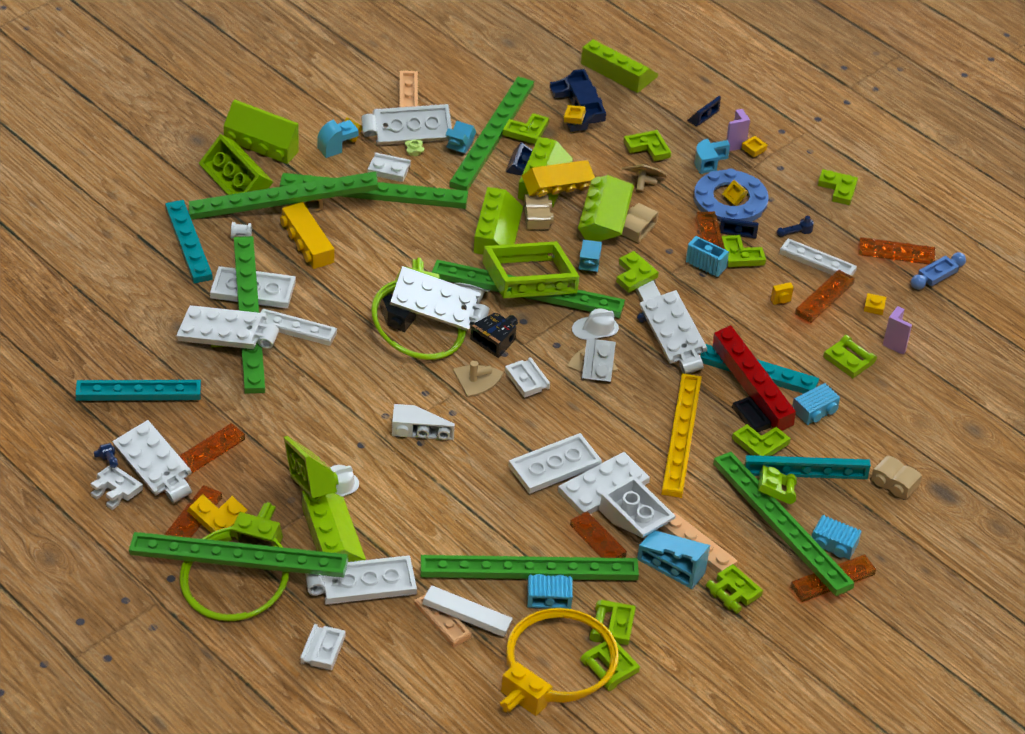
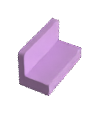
M743 109L736 110L734 121L729 122L726 140L730 144L729 152L742 149V142L746 141L748 137L750 119Z
M897 306L888 319L883 346L904 354L907 349L912 325L902 320L905 309Z

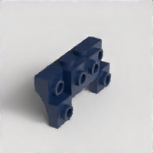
M585 69L574 70L565 78L550 82L549 88L554 98L569 97L573 106L586 108L582 124L567 123L570 132L587 130L590 123L606 121V111L602 105V99L598 97L596 87L592 85Z

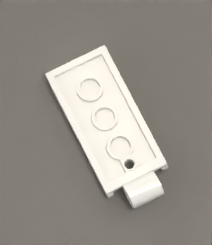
M448 104L374 109L373 114H365L361 117L363 135L366 137L377 135V145L403 144L408 140L414 139L423 142L448 140L446 137L447 129H452Z
M403 266L390 301V305L466 331L469 330L470 325L487 317L490 310L489 307L483 304H476L481 293Z
M677 290L640 302V308L669 364L679 361L680 368L684 374L704 369L699 354L706 352L707 346Z
M190 305L176 337L178 341L247 349H254L258 342L261 347L270 349L274 345L279 328L272 323L265 324L268 317L267 313Z
M149 420L112 441L114 447L155 496L165 491L170 501L175 504L192 493L189 484L184 479L192 474L191 469Z
M410 555L348 562L344 578L305 574L309 594L320 595L325 593V604L417 594Z

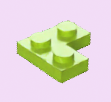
M532 113L527 123L509 119L503 128V135L536 144L538 137L542 136L548 126L549 118Z
M658 130L624 136L623 142L630 153L647 150L653 161L671 158V151Z
M822 169L818 186L835 190L832 202L850 206L858 177Z
M740 235L721 236L722 248L729 251L728 267L765 265L766 258L763 247L744 248Z
M635 251L619 258V265L626 272L617 276L616 282L628 293L658 278L659 272Z
M748 424L732 434V440L751 455L772 456L789 445L791 440L790 437L777 427L761 436Z

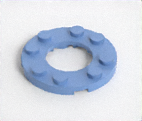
M735 169L711 171L697 182L694 190V202L705 216L720 219V222L721 217L752 222L761 217L762 212L767 208L768 192L758 178L747 173L736 171ZM735 180L748 191L749 200L740 206H728L718 202L713 193L720 186H729Z

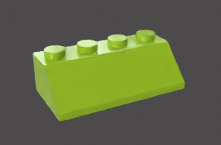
M593 39L582 47V65L636 93L640 92L658 77V73Z
M233 100L223 126L224 136L234 140L241 147L288 164L299 152L298 123L238 100Z
M221 134L199 162L202 168L228 195L269 189L273 183V180L234 140Z
M538 137L523 174L532 167L573 162V158L556 140ZM521 176L518 199L524 200L525 194L529 193ZM548 193V200H552V207H554L559 194L552 195V193Z
M609 175L596 177L591 180L578 226L585 240L599 242L622 235L634 189L632 183Z
M487 187L474 236L475 254L483 255L484 246L515 244L523 206L507 190Z
M284 436L290 477L311 498L336 493V485L339 484L336 472H333L311 450L289 436Z
M302 491V509L316 550L347 554L348 562L366 560L344 498L336 493L311 498L305 491Z

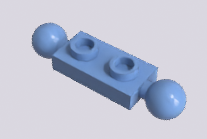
M957 252L952 255L951 259L944 256L920 269L918 275H914L911 278V286L916 290H920L925 287L926 283L933 286L958 272L959 267L965 265V255Z

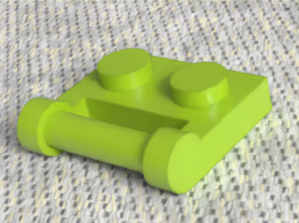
M844 335L839 342L824 351L823 358L851 378H855L877 360L875 354L868 353L854 343L848 335ZM848 347V348L851 349L853 352H855L857 355H859L860 357H862L864 360L862 361L861 359H859L857 356H855L854 354H852L850 351H848V350L845 349V348Z
M763 465L759 474L758 491L787 504H793L796 501L794 489L797 484V477L794 474H782L774 467ZM782 485L786 486V491L781 490Z
M606 600L597 601L595 607L597 611L596 619L603 624L605 613L612 612L609 631L618 644L629 645L636 606ZM595 629L590 631L589 638L591 641H605Z
M605 641L585 652L580 658V661L585 666L588 665L600 679L604 677L606 671L595 661V658L599 657L608 668L610 664V652ZM618 643V665L614 675L604 685L608 691L615 689L619 683L637 674L640 670V666Z

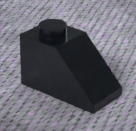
M392 294L384 297L380 301V309L387 326L406 332L416 319V313L390 305Z

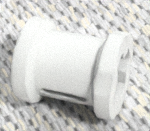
M232 222L231 239H234V237L252 236V223L242 225Z

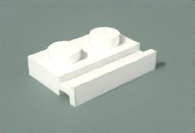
M375 152V156L368 167V173L376 171L377 177L403 182L408 173V168L411 166V160Z
M587 338L582 378L611 382L616 342Z
M531 357L527 361L521 360L505 366V373L524 398L542 392V389H550V382Z
M314 624L300 657L301 664L306 662L310 663V666L332 670L346 637L345 630L326 626L321 628Z

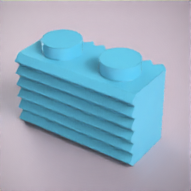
M695 236L688 243L686 263L689 262L694 267H699V269L719 277L727 268L729 251Z
M823 383L794 398L792 407L795 409L796 415L809 425L812 422L820 421L825 415L834 414L838 410L840 396L829 388V385Z
M822 515L812 532V538L822 549L834 553L837 557H844L850 560L859 544L862 531Z
M542 574L528 576L527 607L571 609L573 598L571 576L558 575L554 577L553 575L545 576Z

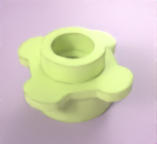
M415 139L406 141V152L411 156H419L424 152V147H422L423 141Z

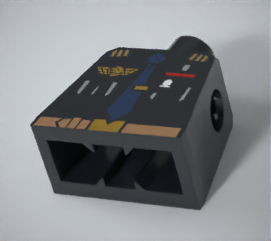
M493 313L471 325L470 340L499 358L515 341L518 320L514 315L504 318L498 313Z

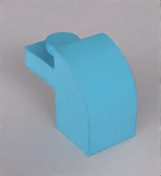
M333 119L326 123L319 131L317 148L325 158L342 153V141L359 136V130L351 120L337 124Z
M456 121L454 129H447L446 137L449 142L446 148L467 153L477 132L474 126Z
M705 139L698 143L694 163L700 174L717 171L718 160L728 159L730 149L728 140L710 143L708 139Z
M583 240L580 251L579 270L598 272L602 242Z

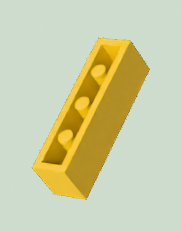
M588 160L532 167L522 175L529 196L538 195V197H542L548 193L556 195L562 191L570 193L576 189H580V191L586 190L595 176Z
M300 202L283 207L282 216H280L281 225L287 229L290 239L295 241L298 251L303 253L306 263H309L313 269L333 264L334 247L305 204Z

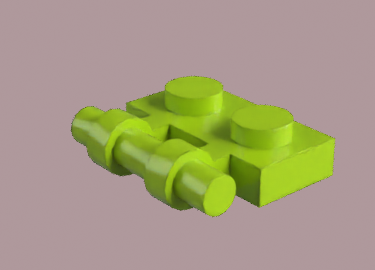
M734 564L717 574L716 580L719 581L717 584L712 580L706 583L710 593L715 598L721 599L724 602V606L729 610L732 609L735 613H739L742 609L738 604L739 601L748 606L763 594V590ZM728 589L732 595L729 596L724 590Z

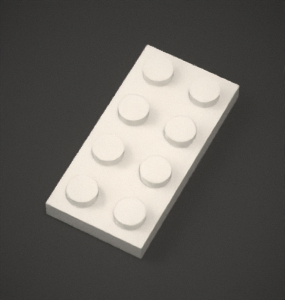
M218 267L210 291V298L238 302L236 268ZM256 271L259 305L288 308L296 283V276Z
M579 433L509 460L508 467L530 494L584 473L600 465L602 460L582 434Z
M622 452L559 485L558 493L584 518L599 510L602 493L633 475L644 485L649 483L650 477L625 452Z

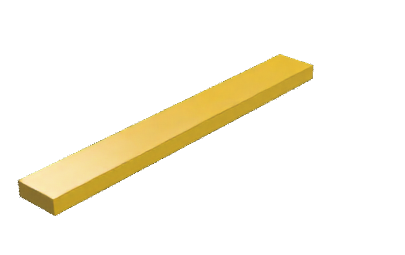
M682 373L661 495L682 498L702 376Z

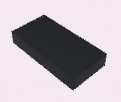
M751 397L733 402V410L746 425L748 424L756 432L771 428L770 420Z

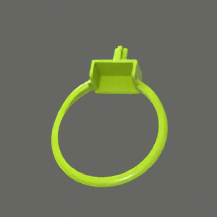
M418 257L417 260H412V268L409 269L439 279V274L424 271V261H421V258ZM400 271L395 281L384 285L377 292L371 308L374 325L383 339L399 352L417 359L437 360L450 356L462 345L466 330L458 328V336L453 346L445 352L442 351L435 354L413 352L392 341L382 330L378 321L377 311L380 301L384 297L393 294Z
M267 502L263 504L258 516L240 512L233 526L214 531L202 539L227 542L232 541L231 537L241 540L243 534L270 541L273 547H282L280 543L283 539L280 523L270 520L276 507ZM183 561L180 571V586L186 601L200 614L219 621H239L256 616L273 605L283 593L290 572L282 571L280 585L273 597L263 606L249 613L221 614L210 611L200 605L192 596L188 584L192 561Z

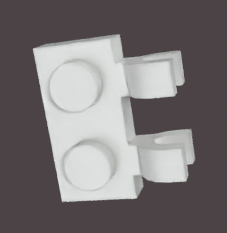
M106 467L97 474V480L91 483V487L95 489L91 492V496L95 499H99L104 494L106 488L111 490L106 494V497L110 499L106 506L111 510L119 505L122 498L128 501L143 490L142 483L118 467Z

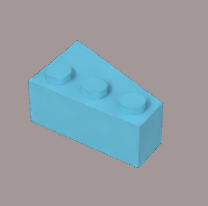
M655 530L639 545L637 558L646 565L693 589L706 573L710 545Z

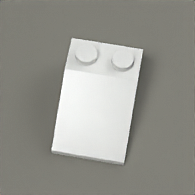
M634 475L601 495L599 511L612 524L642 538L675 519V515Z

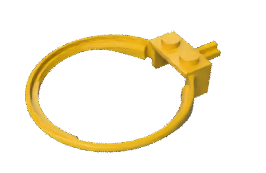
M545 609L523 618L513 628L507 641L506 662L508 670L502 676L501 693L507 697L500 702L503 711L511 712L519 704L531 714L537 716L547 707L548 702H572L600 689L611 679L618 665L619 652L612 633L596 618L573 609ZM569 618L583 622L595 629L607 643L610 652L609 668L599 682L587 689L574 692L551 690L552 685L515 661L514 649L518 637L527 627L544 619Z

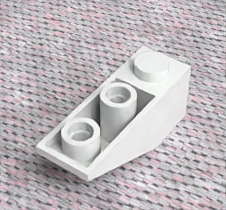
M394 404L392 436L454 440V423L415 405Z

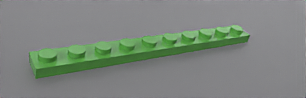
M522 77L516 78L450 180V188L463 191L469 190L502 138L503 128L509 119H514L533 89L534 81Z
M375 171L189 201V215L191 220L375 191L379 190L377 173Z
M282 173L280 187L332 178ZM378 182L379 190L340 196L466 209L468 191Z
M253 236L234 237L239 311L259 313ZM257 342L254 349L241 348L245 394L265 393L262 347Z
M436 260L432 273L439 274V279L454 283H465L499 292L487 270ZM578 290L574 294L524 297L589 312L598 308L613 311L614 317L617 318L621 317L625 305V299Z
M732 452L714 458V466L835 596L854 588L852 579L774 497L758 491V479Z
M134 532L129 547L130 555L342 578L345 576L348 563L347 554Z
M421 555V577L528 579L529 575L542 574L545 576L553 575L554 577L558 575L571 576L573 580H638L639 578L638 558Z

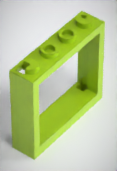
M557 241L484 246L482 263L503 298L574 294L578 292L580 276ZM553 260L561 274L508 277L501 263Z

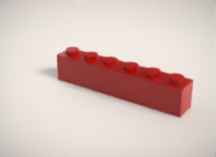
M730 325L714 332V350L749 397L770 420L772 428L777 427L783 431L793 426L796 415L795 409L734 328Z

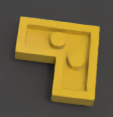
M202 494L187 511L212 533L233 526L239 513H246L248 510L233 496L218 508Z

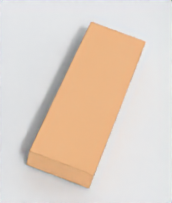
M425 595L415 600L414 605L453 648L471 638V632L458 618L423 605Z

